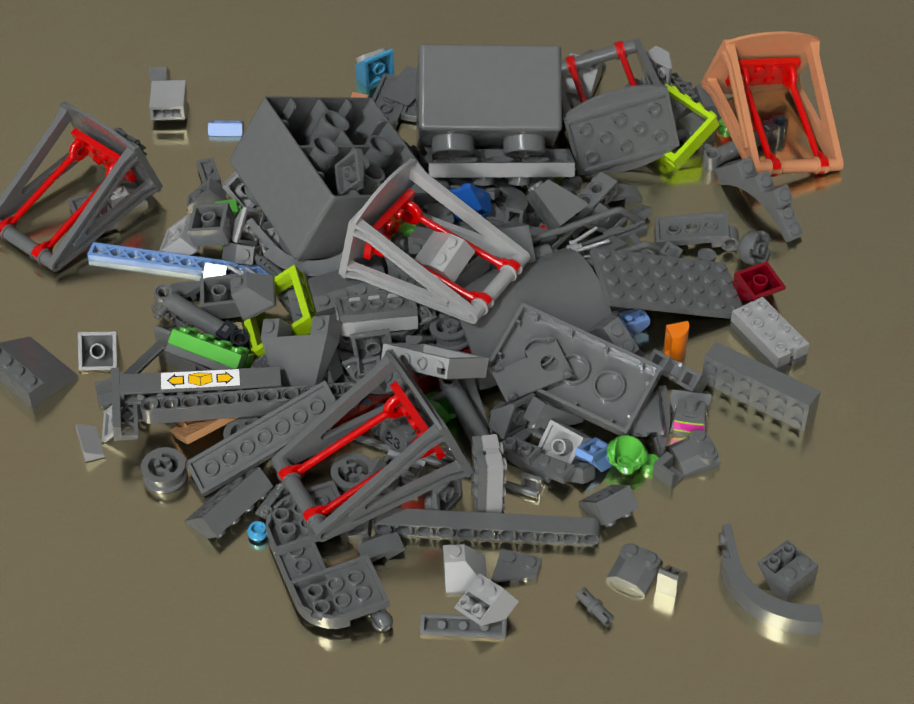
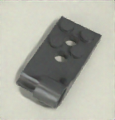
M727 211L655 217L656 245L663 247L667 241H670L676 246L712 243V248L722 247L725 251L737 249L739 242L738 229L728 225Z

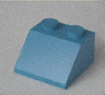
M389 49L355 65L356 79L365 88L378 84L383 73L394 75V50Z

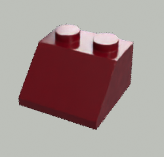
M767 261L735 272L732 284L739 298L745 301H754L786 289L784 283Z

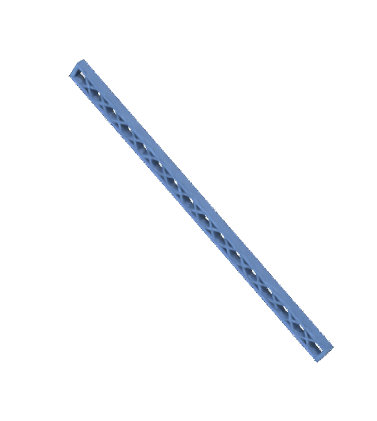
M96 242L92 243L87 254L88 260L201 275L202 268L200 267L204 266L205 263L230 265L243 271V273H249L245 270V267H248L255 273L270 275L258 265Z

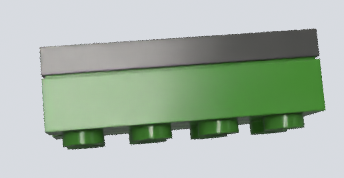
M180 326V329H172L165 350L167 352L214 370L251 368L255 355L249 353L250 349L232 346L233 343L227 340H215L214 335L198 333L199 330L192 327L185 328Z

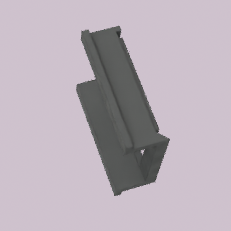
M158 340L123 374L141 373L157 357L178 369L195 365L198 371L209 369L165 351L166 347Z

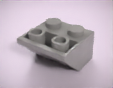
M654 46L646 52L660 83L663 85L666 83L670 86L672 72L670 54L666 50ZM642 72L641 81H643V82L646 83L645 78H644V75H643V72Z
M479 573L454 608L478 625L484 626L506 619L519 601L504 588Z

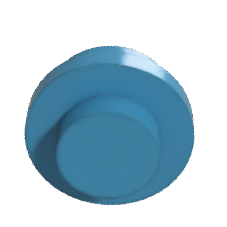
M260 521L251 523L247 530L248 537L253 541L264 540L267 537L266 525Z

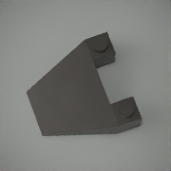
M330 315L313 316L310 335L291 336L292 326L282 319H263L261 341L269 367H280L281 385L292 387L318 385L322 382L340 340L341 322Z

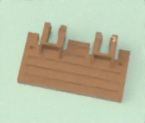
M237 418L176 422L178 426L170 429V431L180 441L190 444Z

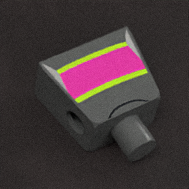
M689 395L686 399H678L671 416L669 433L689 436L694 430H703L707 433L708 414L706 403L698 401V398L694 395Z

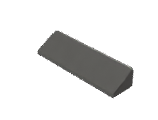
M421 613L420 635L506 639L507 618L480 626L465 615Z

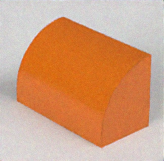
M688 321L666 325L663 352L678 362L682 361L686 355L689 333Z

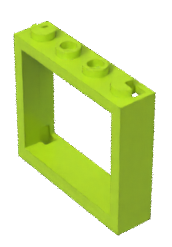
M665 83L664 85L667 86L669 96L706 120L675 154L669 152L661 157L666 163L679 170L717 129L719 123L717 115L713 111L708 112L701 103L693 102L690 96L681 94L675 86L671 87Z
M293 265L275 277L276 295H278L290 286H294L303 317L291 324V336L309 335L311 333L313 316H317V312L305 274L296 265ZM254 316L245 320L244 325L248 329L249 340L252 344L251 351L255 357H260L265 354V350L261 341L257 319Z

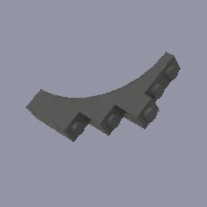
M750 157L728 162L714 169L720 185L736 186L748 192L764 206L780 229L785 242H790L804 235L790 203L794 199L788 185L784 184L775 187L769 170L757 173Z

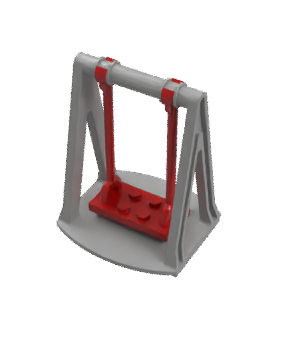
M410 158L379 186L365 205L349 221L338 274L344 279L361 280L460 320L475 324L483 315L488 313L489 309L493 307L494 301L506 287L522 273L524 266L531 257L520 245L428 175L416 159ZM412 181L478 233L422 213L421 208L413 202L415 191L411 190ZM405 222L411 225L418 224L436 232L450 233L464 239L474 249L476 255L496 265L500 272L483 292H471L414 260L390 240L394 233L397 234ZM374 254L387 257L426 289L363 264L368 262Z

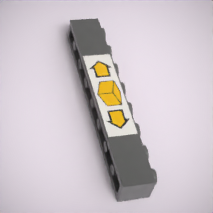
M280 367L120 374L121 406L140 405L143 399L149 397L281 387Z

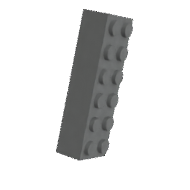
M718 342L704 356L702 375L710 379L707 386L717 389L803 432L806 431L815 419L821 391Z

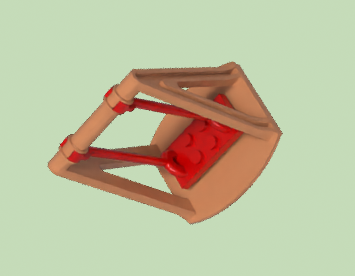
M777 31L724 39L701 81L702 89H705L711 96L741 158L750 157L757 173L769 170L771 177H777L781 174L813 172L814 174H824L829 171H842L843 157L819 55L820 38L799 32ZM807 62L810 68L821 120L801 86L800 74ZM782 88L790 91L814 155L812 159L780 160L772 154L751 93ZM724 94H733L738 121ZM749 109L766 156L765 161L759 160Z

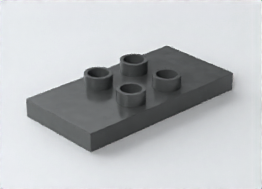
M546 148L545 155L524 157L522 161H515V159L520 158L505 156L503 149H474V154L471 156L454 158L434 156L432 149H428L429 175L432 178L472 177V184L487 186L494 184V177H508V184L528 185L530 184V177L575 176V162L569 148Z
M522 302L488 361V366L492 368V372L497 364L501 363L502 367L527 358L526 350L545 343V337L552 335L562 350L574 376L533 393L537 397L619 436L629 435L663 373V367ZM545 357L541 361V367L546 371H552L558 366V361L554 357Z

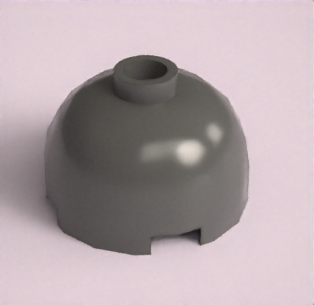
M749 231L742 236L737 244V250L740 259L745 264L754 266L768 261L771 250L768 249V241H771L769 234L766 231Z

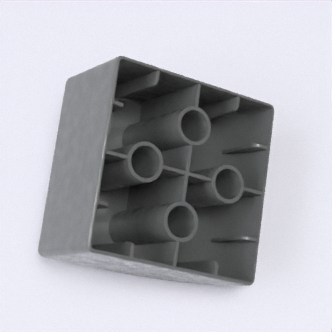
M419 46L416 71L417 143L420 146H432V154L443 158L471 156L474 154V146L503 147V154L505 156L522 159L529 156H543L546 153V147H552L555 144L562 128L560 46Z
M265 96L230 158V163L245 184L247 197L252 203L261 208L279 235L281 249L296 260L314 261L315 259L332 258L343 252L349 221L395 170L410 158H416L372 98ZM355 148L362 149L363 154L368 155L370 160V166L365 171L364 188L359 192L351 190L349 195L338 196L335 164ZM412 181L411 190L415 191L414 203L420 208L428 203H435L436 199Z

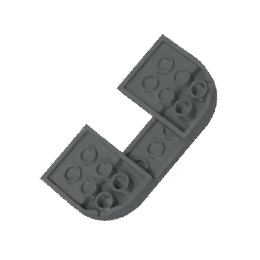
M333 480L307 489L316 506L327 505L340 496ZM291 495L284 497L273 506L274 510L270 516H267L266 520L269 546L295 607L306 621L322 628L340 629L351 626L350 620L390 607L389 598L368 554L326 568L315 544L318 540L312 530L307 528V522L303 521L302 514Z

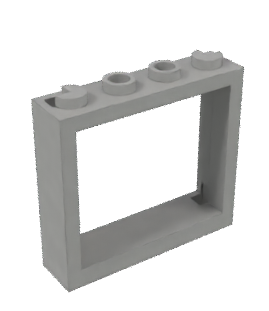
M425 343L383 344L381 359L387 350L393 349L406 369L444 379L486 378L489 360L487 357ZM441 369H445V375L441 374Z

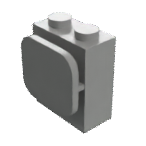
M186 80L152 81L149 102L151 120L185 119L188 106Z

